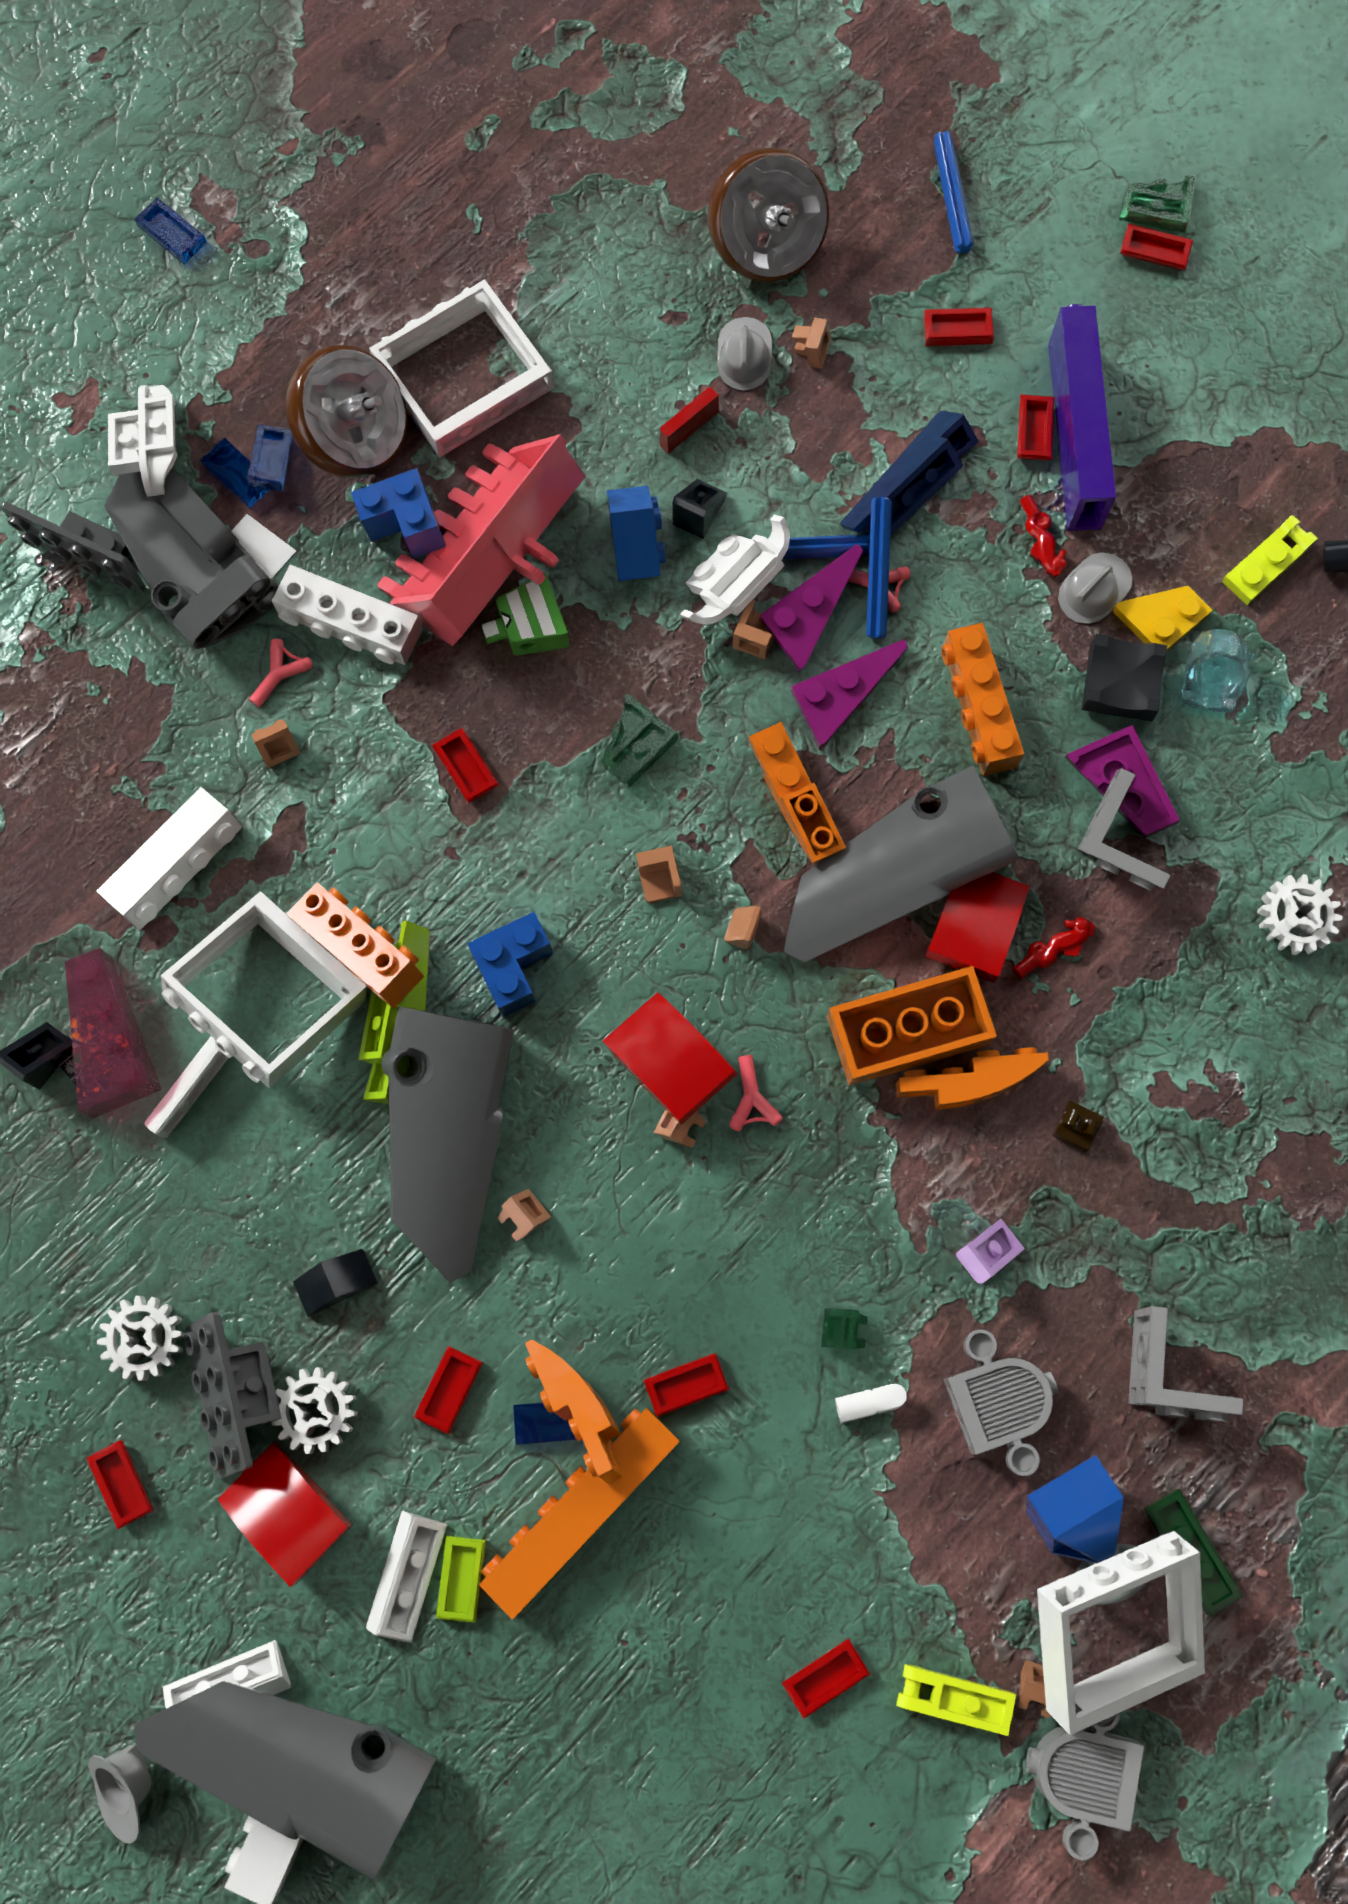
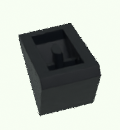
M696 479L674 496L672 502L673 525L704 539L726 499L727 492Z
M46 1022L0 1050V1064L20 1080L40 1090L74 1048L75 1042Z
M360 1249L318 1263L295 1279L293 1283L304 1310L309 1317L377 1285L378 1281L364 1249Z

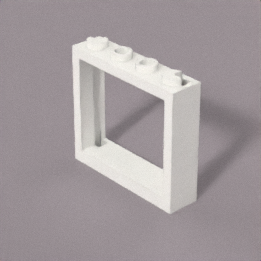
M485 279L471 288L466 287L461 294L451 300L439 303L431 312L419 319L409 321L404 328L390 336L382 337V341L369 348L371 354L382 361L394 375L405 400L407 413L439 458L554 389L551 369ZM486 311L528 370L433 427L394 372L392 366Z
M261 891L161 975L163 991L161 994L166 1002L175 1009L178 1007L183 1009L189 1015L188 1019L195 1029L200 1033L207 1031L216 1040L217 1048L226 1057L231 1058L234 1056L243 1064V1071L252 1081L256 1083L261 1081L268 1088L272 1087L365 1002L367 986ZM257 924L341 998L334 1007L270 1064L184 987Z
M1172 1531L1037 1589L1046 1711L1069 1735L1205 1674L1200 1552L1176 1532ZM1166 1574L1169 1642L1074 1684L1069 1616Z

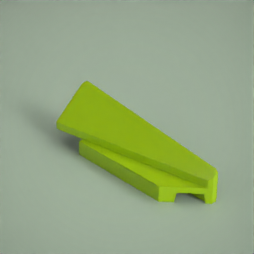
M410 921L402 922L399 940L393 946L399 949L404 945L419 959L415 966L425 977L394 1009L373 991L371 992L358 1059L370 1064L373 1063L363 1100L389 1104L388 1076L382 1069V1059L384 1054L391 1048L398 1006L421 1011L426 1010L430 931ZM407 1056L402 1057L397 1064V1070L400 1075L405 1073L410 1066Z

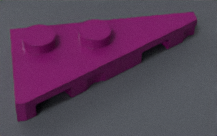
M859 544L853 546L759 616L761 623L772 634L774 640L799 672L804 669L863 552Z
M904 639L791 687L794 699L819 750L828 744L829 739L841 725H844L849 720L853 711L861 706L877 687L878 682L897 664L902 654L908 648Z

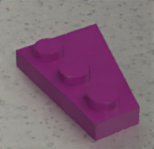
M1133 725L1066 754L1065 759L1103 797L1116 770L1122 768L1135 774L1118 812L1144 838L1179 823L1180 819Z

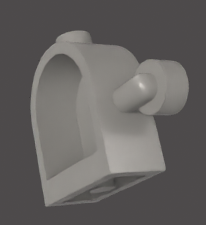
M978 1329L972 1331L964 1340V1351L970 1359L976 1361L978 1367L943 1379L970 1454L977 1455L1007 1444L1006 1464L1009 1470L1016 1475H1031L1037 1470L1040 1458L1037 1450L1033 1446L1023 1443L1022 1438L1037 1432L1048 1420L1052 1410L1053 1396L1059 1394L1055 1379L1051 1372L1043 1374L1038 1367L1022 1359L1006 1358L993 1361L992 1357L997 1349L995 1337L987 1330Z
M1120 1713L1072 1735H1069L1062 1726L1048 1732L1036 1748L1030 1747L1027 1753L1026 1772L1034 1775L1036 1785L1042 1795L1058 1811L1073 1818L1072 1823L1063 1832L1062 1841L1069 1854L1078 1860L1092 1858L1098 1849V1837L1089 1826L1090 1822L1131 1831L1144 1745L1135 1739L1105 1732L1117 1725Z

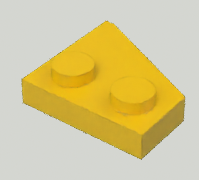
M1189 586L1121 601L1112 610L1143 643L1167 645V651L1203 622L1213 611Z

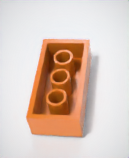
M973 966L830 1007L827 1014L828 1023L849 1086L991 1045L997 1037Z

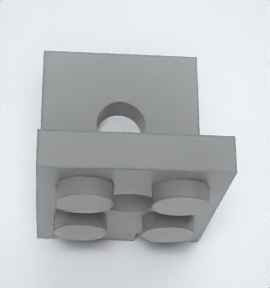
M1121 768L1116 770L1078 849L1098 858L1095 865L1106 871L1118 875L1120 870L1132 874L1129 881L1150 891L1153 890L1154 886L1164 888L1170 874L1102 843L1135 777V774Z
M1150 1306L1134 1310L1128 1404L1156 1407L1155 1415L1189 1417V1411L1195 1412V1420L1229 1422V1415H1242L1243 1398L1163 1389L1168 1308Z

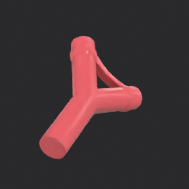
M907 566L889 571V584L898 582L894 595L888 589V610L891 613L897 612L901 607L898 601L899 589L904 580L909 579L911 576L910 569ZM854 569L848 582L868 588L869 573Z
M279 638L270 641V672L249 698V701L258 708H261L281 680L305 673L313 668V662L309 657L300 658L291 654L283 646V640ZM283 652L295 661L283 665Z
M753 1055L738 1057L744 1095L734 1115L731 1117L730 1128L734 1131H741L743 1126L753 1122H769L772 1126L778 1125L783 1117L758 1091ZM753 1106L764 1116L747 1120Z

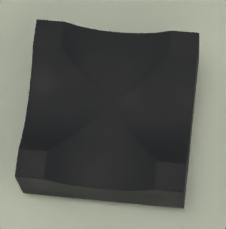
M1096 633L1090 645L1081 710L1152 722L1158 714L1160 707L1161 681L1167 645L1127 642L1109 635Z

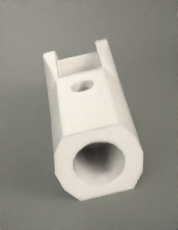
M890 1384L875 1388L872 1391L869 1389L835 1398L840 1423L876 1415V1413L896 1410L905 1403L907 1394L901 1385Z

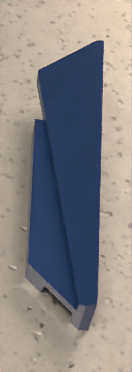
M948 411L938 412L840 522V525L846 530L858 533L870 532L871 501L873 498L886 497L892 502L890 535H892L963 467L959 456L979 442L964 414Z

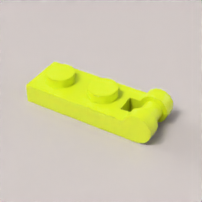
M1291 515L1223 579L1222 582L1246 605L1250 604L1318 540L1311 531L1306 533L1299 526L1300 521L1295 516ZM1289 536L1297 545L1291 548L1283 540Z
M911 1664L904 1665L902 1676L906 1680L903 1693L899 1692L897 1706L1005 1736L1009 1735L1016 1699L1014 1692L927 1670ZM921 1683L933 1685L930 1700L919 1697Z

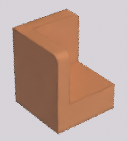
M752 600L744 608L734 631L733 648L765 660L774 638L759 620V616L762 613L755 611L756 601Z
M672 845L636 853L637 866L647 903L650 904L682 896V887Z

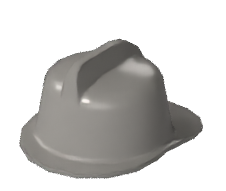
M749 317L736 318L728 322L720 331L717 356L719 376L726 385L739 391L754 390L761 386L769 377L771 370V332L764 323L757 319Z
M1103 552L1092 554L1084 559L1065 578L1059 588L1058 601L1063 613L1076 623L1091 624L1099 622L1113 610L1118 602H1121L1131 589L1133 577L1129 566L1116 555Z
M134 1744L129 1745L123 1750L116 1751L105 1759L94 1755L88 1761L90 1774L95 1785L98 1805L105 1823L115 1837L124 1843L130 1844L139 1837L140 1820L138 1807L152 1787L147 1763L143 1755L138 1753L137 1745Z

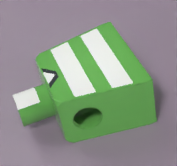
M544 574L546 578L541 585L530 580L496 599L500 618L481 624L487 644L508 638L512 653L517 656L570 646L568 632L547 574Z

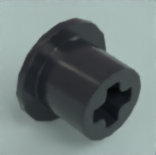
M1348 540L1324 541V573L1348 572Z

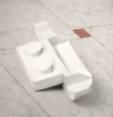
M164 385L139 386L138 410L108 414V467L112 475L141 472L147 497L165 494V478L177 458L174 409L176 403L173 395Z
M774 515L770 519L772 532L768 539L759 535L748 539L731 534V536L722 540L712 556L707 561L698 565L692 577L686 582L691 591L700 595L706 605L697 613L684 609L680 615L687 621L702 625L718 622L730 613L738 616L785 566L781 560L787 552L790 543V532L785 518Z

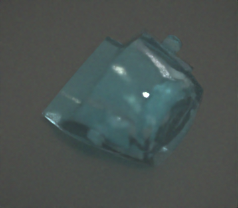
M1222 629L1202 631L1196 641L1192 643V650L1186 663L1183 677L1182 703L1204 711L1232 712L1235 709L1237 699L1247 685L1250 674V662L1255 661L1256 655L1249 653V643L1244 641L1236 632Z

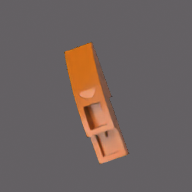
M782 722L749 736L748 741L763 770L762 776L787 824L812 864L846 849L815 783H811Z
M1020 1048L1014 1050V1055L1000 1056L999 1050L980 1051L977 1053V1057H973L968 1063L969 1073H964V1068L962 1067L942 1069L940 1075H927L926 1070L904 1072V1077H899L895 1083L897 1098L934 1096L935 1110L975 1104L1006 1092L1028 1079L1049 1060L1048 1052L1037 1053V1048Z
M532 1339L525 1344L530 1356L526 1357L525 1360L535 1379L540 1378L544 1388L540 1392L542 1402L549 1413L554 1412L564 1421L568 1420L570 1428L578 1441L583 1439L588 1453L583 1455V1458L593 1477L598 1475L608 1484L622 1478L623 1476L608 1444L609 1440L621 1435V1432L600 1396L577 1371L550 1349Z

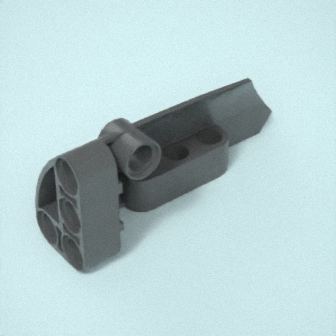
M173 467L165 478V494L147 497L141 472L120 474L104 507L151 590V600L154 606L169 619L195 649H202L228 639L256 622L274 607L272 599L279 586L241 546L239 539ZM178 595L177 601L173 605L168 606L170 599Z
M972 765L931 786L922 788L912 798L845 844L846 849L827 857L803 874L791 916L784 953L805 963L951 894V891L1018 861L1019 856L975 767ZM928 794H935L941 800L939 810L932 814L923 812L920 807L922 798Z
M398 1006L391 1048L384 1054L382 1059V1069L388 1076L391 1221L424 1254L449 1283H452L472 1269L503 1115L499 1102L514 1030ZM407 1056L410 1066L405 1073L400 1075L397 1070V1064L402 1057Z
M222 1681L134 1724L138 1753L276 1832L295 1840L300 1837L372 1879H375L436 1760V1757L392 1733L386 1725L380 1723L366 1724L227 1681ZM369 1735L380 1736L385 1742L384 1753L376 1756L369 1754L364 1747L365 1738Z

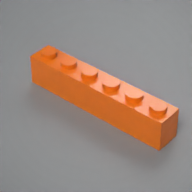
M635 1408L620 1424L624 1432L614 1442L612 1440L608 1441L623 1476L622 1478L608 1484L598 1475L593 1477L589 1470L586 1471L580 1466L565 1482L570 1489L559 1500L552 1495L537 1511L542 1518L536 1525L530 1529L525 1524L509 1541L514 1548L503 1559L497 1554L481 1570L485 1578L479 1586L512 1620L680 1442L648 1408H645L642 1413Z

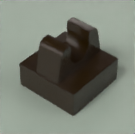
M1069 1100L1052 1136L1087 1152L1090 1150L1104 1116Z

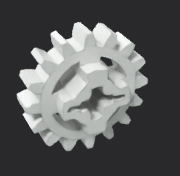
M1303 874L1295 882L1293 876L1289 875L1283 880V884L1279 881L1275 882L1270 887L1271 892L1267 891L1262 896L1261 900L1267 905H1262L1257 913L1266 916V919L1259 924V927L1270 929L1271 933L1266 937L1267 941L1274 940L1275 938L1280 941L1278 950L1282 951L1289 945L1291 946L1292 955H1297L1304 947V950L1309 955L1317 950V946L1321 949L1330 943L1329 938H1333L1338 934L1339 930L1333 925L1338 924L1343 916L1335 914L1334 910L1341 903L1340 901L1331 902L1328 898L1333 893L1332 888L1324 892L1320 889L1322 880L1318 879L1313 884H1309L1307 875ZM1277 909H1278L1279 912H1280V918H1279V919H1278V915H1277ZM1298 911L1302 912L1304 915V917H1302L1301 919H1299L1295 914Z
M139 1295L135 1296L134 1305L128 1300H121L120 1307L122 1311L109 1310L107 1312L112 1321L110 1324H100L99 1328L106 1331L107 1334L106 1337L98 1339L97 1344L107 1346V1351L100 1357L101 1360H113L109 1368L111 1372L117 1373L123 1369V1379L131 1380L136 1373L138 1381H147L149 1371L155 1377H160L163 1375L161 1365L169 1367L175 1365L174 1360L170 1356L173 1352L182 1353L183 1348L176 1345V1339L183 1338L185 1332L176 1331L175 1326L182 1321L181 1317H169L173 1306L165 1304L159 1308L160 1299L151 1297L146 1305L145 1297ZM137 1313H151L149 1316H145L142 1321H136L131 1318V1316ZM163 1329L165 1330V1342H164V1345L162 1344V1331H163ZM134 1330L145 1332L143 1338L147 1341L146 1344L148 1346L138 1345L140 1339ZM119 1332H120V1338H121V1345H120V1346H118V1334H119ZM141 1355H146L153 1359L148 1363L140 1365L132 1363Z
M316 1367L313 1377H311L307 1369L299 1370L300 1380L297 1381L295 1378L288 1376L285 1380L289 1388L287 1390L276 1389V1394L282 1398L280 1404H278L281 1419L271 1423L272 1426L283 1427L284 1430L278 1436L280 1440L292 1438L290 1449L297 1450L304 1444L305 1454H313L317 1444L321 1452L329 1451L328 1441L331 1440L336 1445H340L343 1443V1440L339 1433L341 1431L352 1432L353 1428L346 1421L348 1417L357 1416V1412L350 1410L348 1404L356 1400V1396L345 1395L344 1391L350 1385L348 1381H343L339 1384L335 1383L338 1373L331 1371L324 1378L323 1368ZM319 1384L311 1394L304 1396L297 1393L307 1385ZM333 1395L336 1396L338 1401L339 1414L334 1412L331 1399ZM319 1402L317 1409L327 1418L312 1417L309 1419L311 1412L301 1403L316 1404ZM290 1408L294 1409L297 1420L295 1426H293L290 1419ZM323 1425L331 1428L330 1431L322 1436L309 1437L310 1434H313L316 1427Z

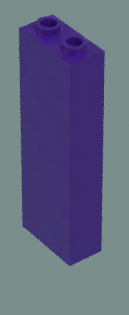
M1072 304L1067 307H1060L1048 343L1053 397H1055L1054 408L1067 531L1102 529L1116 499L1096 305L1083 306L1081 304Z

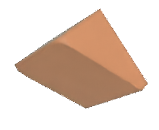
M761 907L736 908L731 917L724 941L746 950L751 949L761 920Z

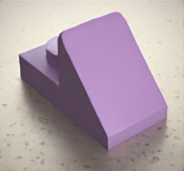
M999 1219L960 1249L956 1256L977 1283L983 1284L1025 1248L1004 1221Z

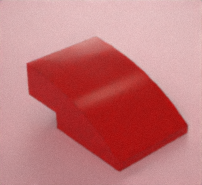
M993 872L951 891L943 906L925 957L958 970L973 966L977 977L995 983L1006 959L1030 886Z
M658 992L602 1040L613 1057L681 1125L738 1075L709 1041Z
M276 1441L253 1462L252 1468L245 1470L218 1498V1501L236 1526L289 1587L297 1585L353 1526L327 1499L329 1496Z

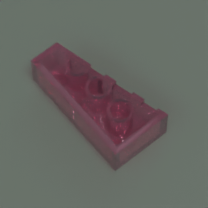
M97 948L65 961L78 1112L93 1119L162 1090L113 957L103 949Z

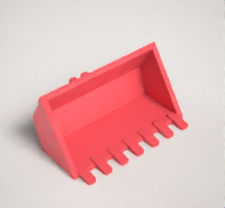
M559 434L512 447L508 453L493 444H488L482 451L483 456L498 465L491 475L474 465L470 466L465 473L466 478L478 485L480 489L474 496L457 487L453 488L448 494V499L463 509L458 517L455 519L439 509L434 512L439 527L446 531L443 534L446 547L428 553L421 564L411 557L401 554L395 561V564L399 569L410 575V578L403 586L386 576L377 584L379 590L393 598L389 604L418 615L424 628L454 646L513 570L541 585L546 578L539 568L533 566L523 557L528 553L545 565L552 568L555 567L559 561L556 555L536 542V540L585 478V475L565 447L566 442Z

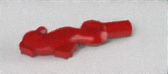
M1031 494L1026 495L1019 501L1028 517L1025 527L1027 532L1037 540L1030 550V557L1041 563L1046 570V574L1054 578L1056 576L1059 577L1060 573L1067 566V561L1065 560L1067 551L1060 550L1058 556H1056L1055 538L1050 532L1046 531L1052 525V518L1047 513L1040 511Z
M1077 917L1075 920H1065L1064 927L1072 930L1052 936L1048 945L1040 941L1033 942L1027 950L1028 956L1012 967L1014 974L1019 979H1022L1036 967L1047 968L1056 961L1059 952H1063V956H1079V951L1082 948L1081 945L1088 937L1093 936L1095 928L1093 922L1082 917Z

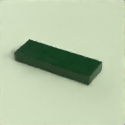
M1174 1489L1143 1508L1159 1536L1174 1531L1200 1552L1202 1609L1206 1616L1211 1617L1243 1598L1242 1593L1180 1489Z

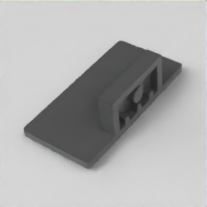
M6 501L2 503L0 508L9 518L8 524L18 530L21 534L19 538L27 545L36 549L39 546L47 548L54 557L66 563L69 560H73L79 563L80 567L89 574L98 577L101 573L109 577L112 583L124 590L129 591L130 588L140 592L144 590L145 584L126 557L129 550L119 533L71 511L68 512L62 524L58 526Z
M213 1312L186 1327L184 1346L193 1362V1388L200 1395L202 1405L200 1422L203 1430L208 1433L211 1447L208 1451L209 1464L211 1469L216 1471L217 1478L221 1479L253 1467L245 1428L281 1419L265 1342L228 1349L220 1312Z

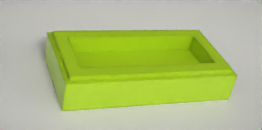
M446 1536L436 1613L437 1619L473 1623L477 1621L481 1590L479 1584L482 1581L481 1570L484 1565L486 1539Z

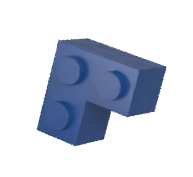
M417 468L351 492L360 521L371 542L402 531L413 558L446 547L427 490Z
M648 485L607 490L618 580L660 576L659 564L666 563L664 543L657 542L656 530L662 529L657 496H650Z
M535 912L467 943L502 1017L536 1002L521 969L552 955L553 952Z

